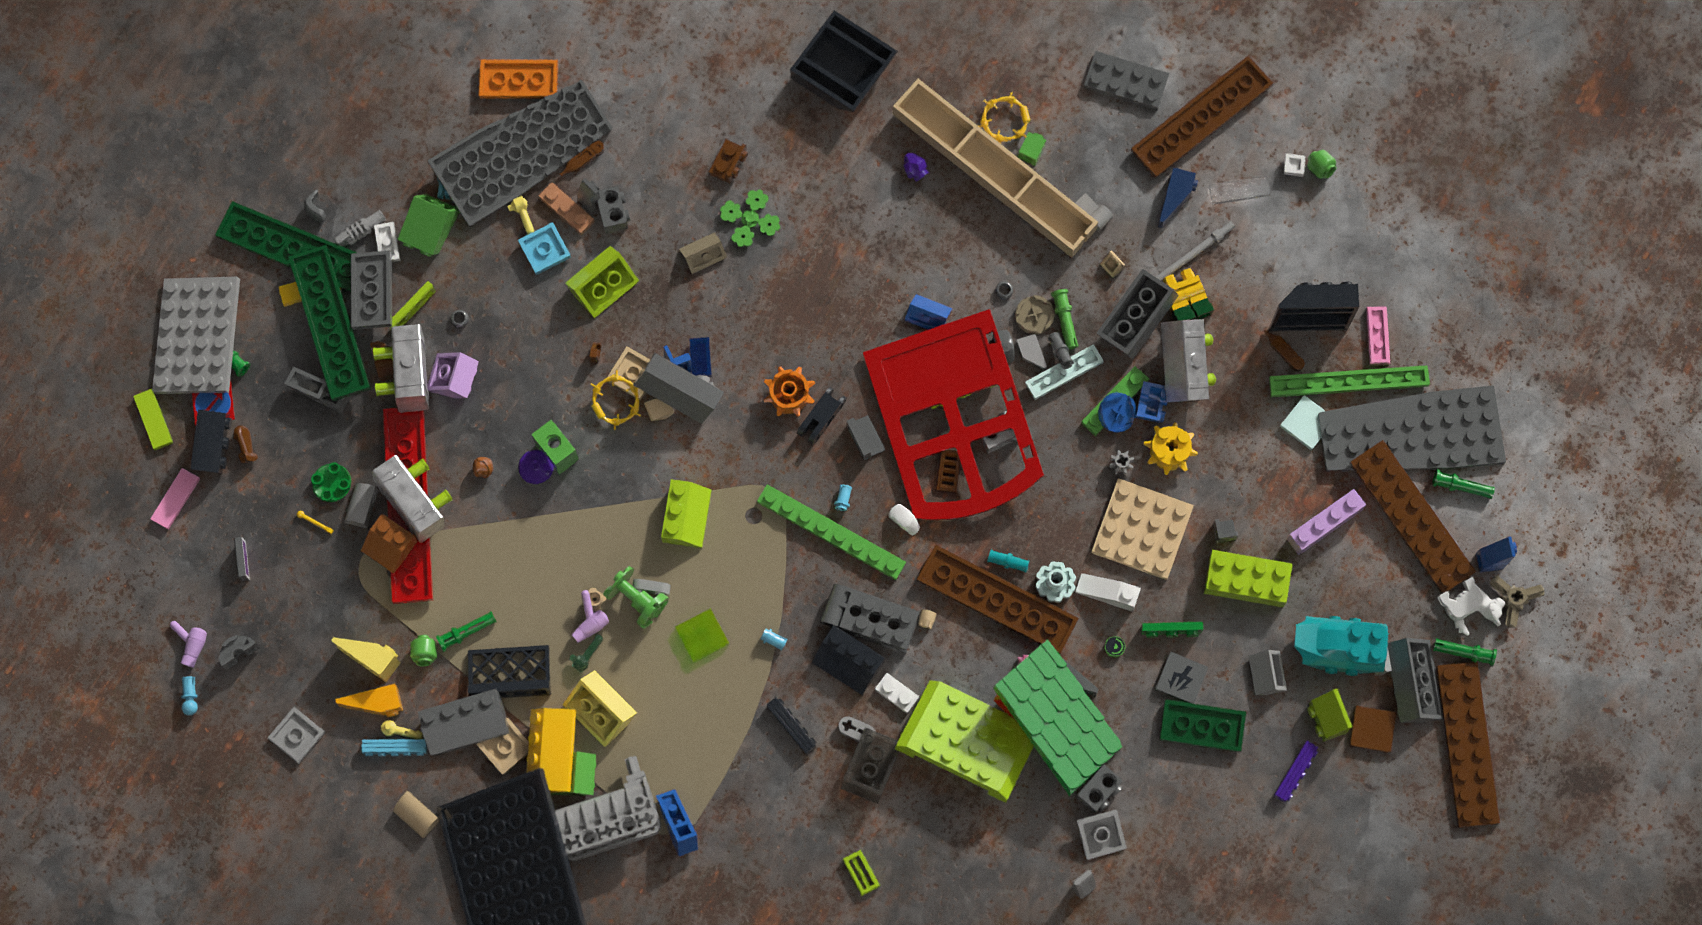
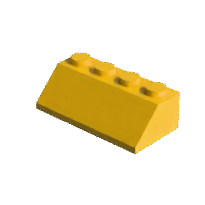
M531 709L527 772L543 768L550 793L571 791L576 710Z

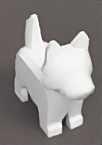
M1473 577L1463 582L1465 591L1457 595L1458 597L1454 598V600L1449 598L1448 591L1437 597L1440 604L1445 607L1446 614L1454 621L1455 628H1458L1459 633L1467 636L1470 634L1465 626L1464 618L1476 611H1479L1495 625H1501L1499 618L1502 615V608L1506 603L1501 598L1490 599L1475 584Z

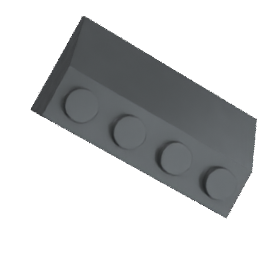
M1404 638L1389 642L1388 652L1392 668L1391 677L1393 678L1394 695L1397 701V713L1400 723L1413 724L1443 720L1430 640Z
M496 689L418 711L421 730L431 756L510 734L502 696Z

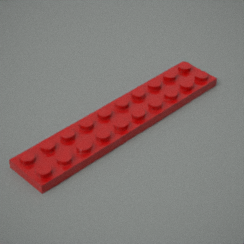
M398 408L383 409L385 460L387 461L397 455L407 469L421 459L427 463L424 410L400 413ZM425 471L415 480L428 496L427 471ZM387 500L388 518L410 532L408 526ZM430 537L422 543L418 541L395 573L391 572L393 604L433 601Z

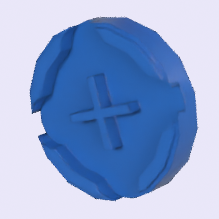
M1116 392L1109 394L1102 400L1098 415L1103 427L1118 433L1126 431L1132 426L1137 410L1130 396Z

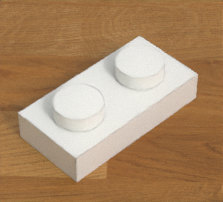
M394 222L374 225L378 251L390 250L392 262L400 261Z
M888 673L885 674L875 688V691L906 714L909 713L919 699L917 694Z

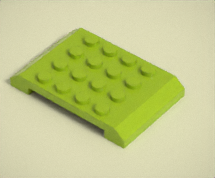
M929 681L895 749L912 758L916 755L988 790V795L1006 803L1034 746L1021 727L1007 713L940 681Z

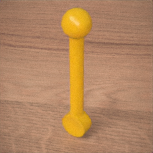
M303 511L297 512L298 518H304L328 533H333V529L306 516Z

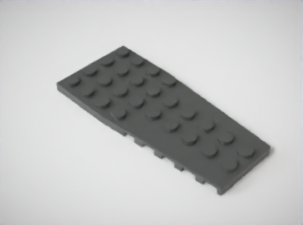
M579 80L577 83L569 87L567 86L553 95H548L544 99L534 104L532 103L502 120H497L477 130L430 158L427 162L467 225L471 227L511 203L513 199L525 194L585 148L612 130V126L583 80Z
M1494 385L1434 391L1329 410L1318 414L1326 472L1334 470L1349 472L1354 470L1349 462L1382 440H1384L1404 470H1448L1506 463Z

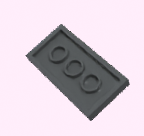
M1095 51L1084 88L1158 110L1169 73Z
M390 250L351 254V327L353 330L392 327V253Z

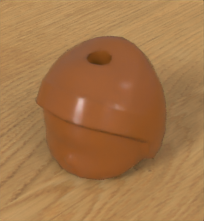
M487 457L476 458L473 461L474 476L482 478L491 476L493 472L492 460Z

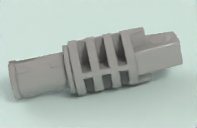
M378 210L368 218H361L359 221L351 224L350 227L342 230V233L334 238L335 242L342 247L349 244L352 245L361 240L362 237L370 234L374 225H379L386 221V218Z

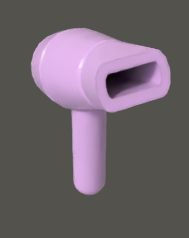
M587 590L581 593L586 620L572 633L577 642L594 635L609 623V619L603 611L598 610L593 613L590 595Z
M172 621L170 627L186 642L181 664L194 668L206 641L207 633L201 628H191L188 634L176 621Z

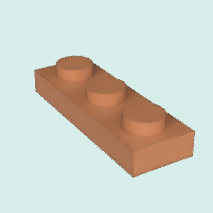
M552 182L539 195V199L580 235H583L595 222L587 212Z

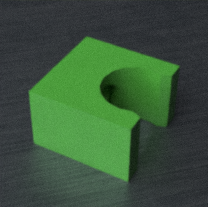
M552 420L531 434L535 445L544 452L559 475L579 460L575 448ZM558 441L559 446L557 448H550V443Z

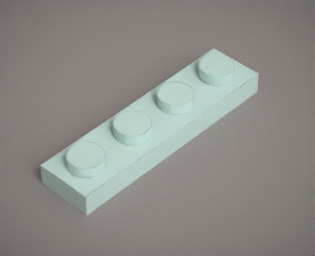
M1094 344L1071 356L1074 364H1071V368L1063 369L1059 363L1026 381L1025 385L1034 400L1102 364L1103 359Z

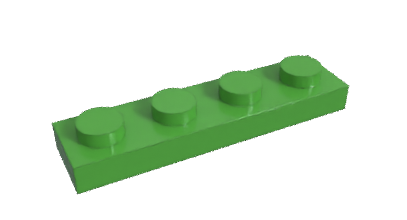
M1135 366L1106 396L1119 392L1133 398L1142 389L1143 381L1149 382L1150 379ZM1100 403L1081 421V424L1095 437L1104 428L1098 415Z

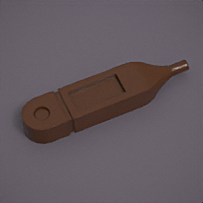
M595 141L569 160L560 176L562 177L566 173L577 172L604 152V144L601 141Z
M1267 329L1264 330L1268 335L1271 347L1294 371H1301L1305 366L1304 360L1298 356L1282 337L1269 333Z

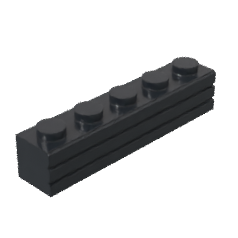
M775 697L766 704L767 708L807 756L816 748V741L813 737L810 738L807 735L808 731L805 728H801L799 720L792 717L793 713L791 710L783 706L785 703L781 698Z

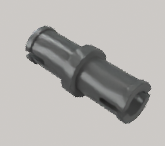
M1054 332L1050 334L1048 341L1053 348L1054 356L1058 358L1063 369L1071 368V364H1074L1068 353L1067 345L1063 343L1059 333Z

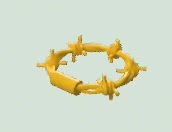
M1012 92L1009 97L992 99L988 102L983 100L986 106L979 127H983L999 143L1023 136L1026 138L1024 133L1027 124L1030 122L1027 106H1023L1012 96ZM999 101L1010 103V108H1012L1013 103L1020 107L1024 126L1017 132L1013 129L1012 131L1015 135L1012 137L999 135L1000 130L995 135L988 127V122L992 121V119L986 120V113L993 107L998 109L995 104Z
M616 370V374L605 378L596 386L592 383L590 384L593 386V405L591 406L599 420L603 419L607 423L613 424L614 430H616L617 425L619 426L631 419L635 414L639 417L641 416L638 414L639 388L633 386V383L624 377L618 376V370ZM612 381V386H614V382L622 381L629 385L630 388L626 392L631 390L636 399L634 406L628 405L631 407V410L626 418L619 419V414H617V418H606L598 402L596 403L597 394L603 396L600 390L604 383Z

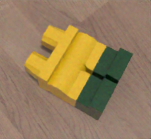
M1191 268L1180 272L1183 280L1177 283L1174 275L1164 277L1163 283L1174 289L1179 295L1170 307L1174 321L1200 320L1213 314L1214 308L1212 303L1207 298L1199 276H1195Z

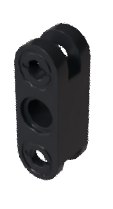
M832 387L826 390L797 430L796 434L800 437H803L808 430L812 431L808 442L812 445L819 440L847 400V397L844 395L838 400L833 398L831 395L834 392V388Z

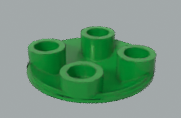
M336 462L320 467L311 477L312 489L315 495L325 502L341 500L348 494L351 488V476L348 470Z

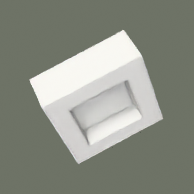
M1286 153L1283 174L1303 177L1305 156Z

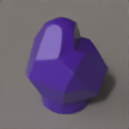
M914 153L905 155L903 166L908 178H914L917 182L929 173L926 169L927 163L925 159Z

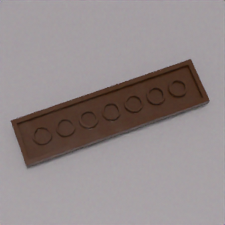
M1248 55L1135 144L1130 151L1156 179L1270 89L1274 83Z
M1384 440L1349 462L1441 594L1449 591L1476 572Z
M937 545L934 546L917 578V581L1040 645L1048 639L1059 655L1079 620L1078 617Z
M1478 662L1438 665L1436 670L1458 828L1500 824Z

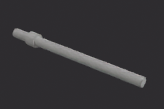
M1230 221L1221 229L1213 231L1210 237L1158 274L1156 278L1163 281L1164 277L1172 275L1213 243H1218L1224 239V235L1234 229L1235 225Z

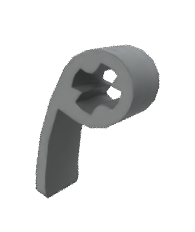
M1086 193L1075 202V204L1098 221V231L1113 218L1112 212L1104 205L1098 206Z

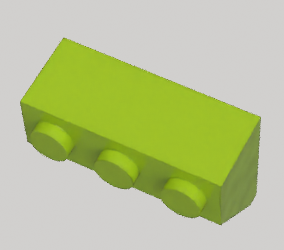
M609 246L565 282L575 298L595 318L638 283L639 280L622 255Z
M671 479L661 535L663 543L696 548L703 547L711 489L692 482Z

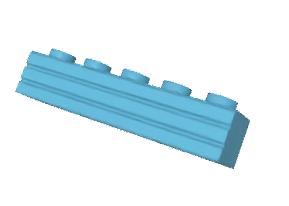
M425 739L362 740V753L368 757L373 756V754H378V756H386V754H391V756H398V754H404L403 756H411V754L424 756V754H427L428 749Z

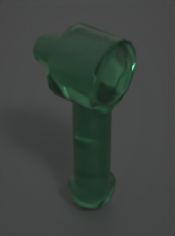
M596 635L583 655L575 656L572 654L569 658L572 662V667L581 673L585 671L589 666L590 657L603 642L604 638L601 635Z

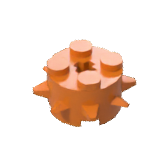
M778 367V373L775 374L773 379L764 380V383L769 387L770 394L763 401L773 404L777 409V416L795 413L799 417L800 410L807 404H814L815 402L809 395V388L815 384V381H807L804 375L801 374V367H798L795 371L790 369L784 370L782 367ZM789 389L792 394L786 393V390Z

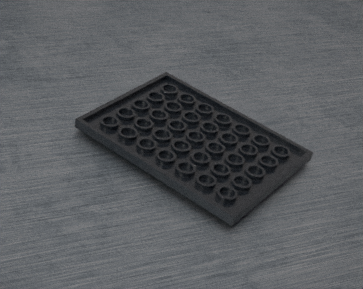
M537 768L436 807L467 925H586L543 768Z

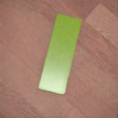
M429 281L392 317V327L404 326L436 293L434 286Z
M149 389L134 395L133 397L153 449L158 450L173 444L153 390Z

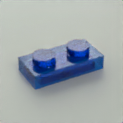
M709 337L689 338L692 374L712 377Z

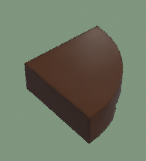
M594 342L592 344L589 355L591 362H599L602 348L601 343Z

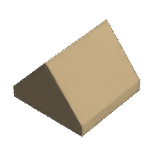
M1112 250L1100 263L1113 278L1126 268L1125 264Z

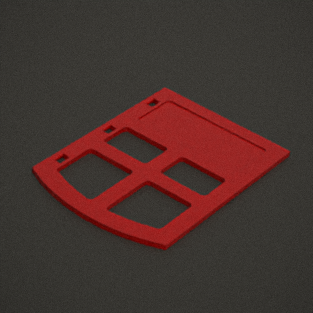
M990 309L863 352L886 425L887 435L891 441L911 509L916 519L951 520L987 512L1015 499L1044 476ZM993 332L996 343L989 344L986 335ZM998 385L1007 408V413L968 427L964 426L957 405V399ZM1011 389L1014 400L1007 401L1005 391ZM939 404L943 405L950 432L909 446L900 419ZM1012 429L1018 442L1025 469L1002 486L986 492L971 449V443ZM1030 446L1033 458L1026 459L1023 449ZM948 449H957L971 497L960 501L926 502L914 462Z

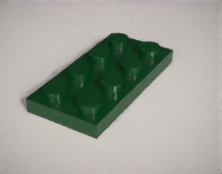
M1165 699L1160 741L1241 753L1246 711Z

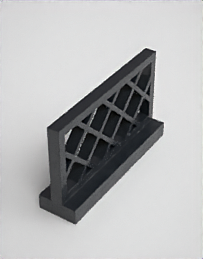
M549 645L468 650V695L473 696L496 689L502 698L551 695ZM545 651V658L540 663L532 657L536 652ZM516 653H523L526 656L520 664L512 659ZM496 654H502L506 657L499 666L492 660ZM482 655L486 660L478 667L473 663V656ZM529 659L537 665L530 673L523 668ZM509 661L516 666L510 674L502 669ZM490 662L496 669L488 676L482 669ZM539 669H542L546 673V679L537 680L533 675ZM519 670L527 675L522 681H516L513 678ZM500 671L506 678L502 682L496 683L492 678ZM479 672L486 677L481 684H473V678Z

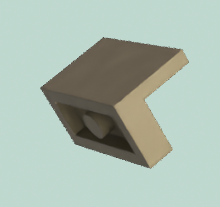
M715 232L679 249L692 274L727 258L723 245Z

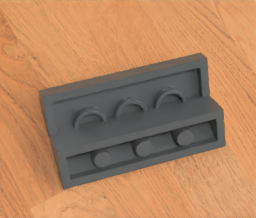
M655 352L645 369L642 368L633 386L701 424L715 409L724 393L719 388Z

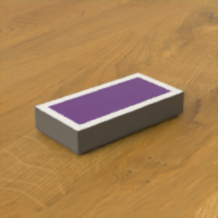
M237 537L234 539L238 577L242 581H247L250 578L246 541L242 537Z

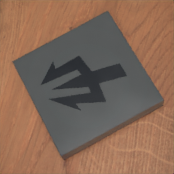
M1170 652L1155 690L1194 704L1208 667Z

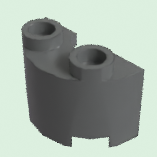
M234 635L221 645L220 664L227 671L238 663L237 660L240 654L245 653L249 656L260 647L250 637Z

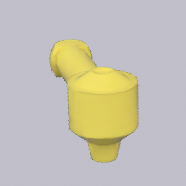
M521 196L513 199L508 209L520 214L527 234L534 232L527 213V201Z
M391 720L384 721L381 725L383 734L388 737L395 734L413 739H423L424 737L422 731L398 727Z

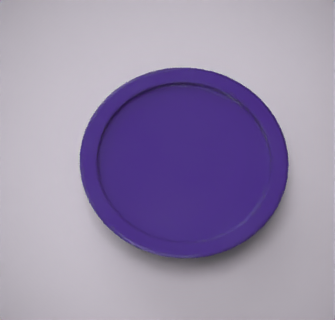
M537 449L526 452L518 463L520 476L531 484L545 482L550 478L554 469L553 464L544 452Z

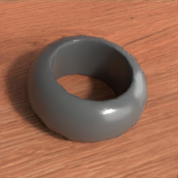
M1006 281L1000 282L995 289L997 296L1001 299L1010 298L1014 292L1013 286ZM1007 286L1010 292L1007 295H1003L999 292V288Z
M456 310L451 315V323L457 328L464 327L469 321L468 314L463 310ZM462 314L465 316V320L462 323H456L454 321L455 316Z

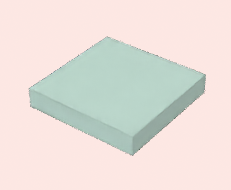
M1304 395L1280 427L1312 451L1322 438L1318 414L1325 410Z

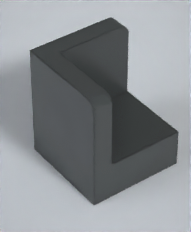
M1219 519L1214 520L1213 530L1216 544L1237 540L1238 532H1235L1233 520L1221 522Z

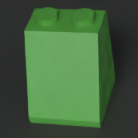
M427 194L414 196L398 240L402 241V245L414 249L416 247L420 249V253L426 256L439 254L460 212L457 207Z

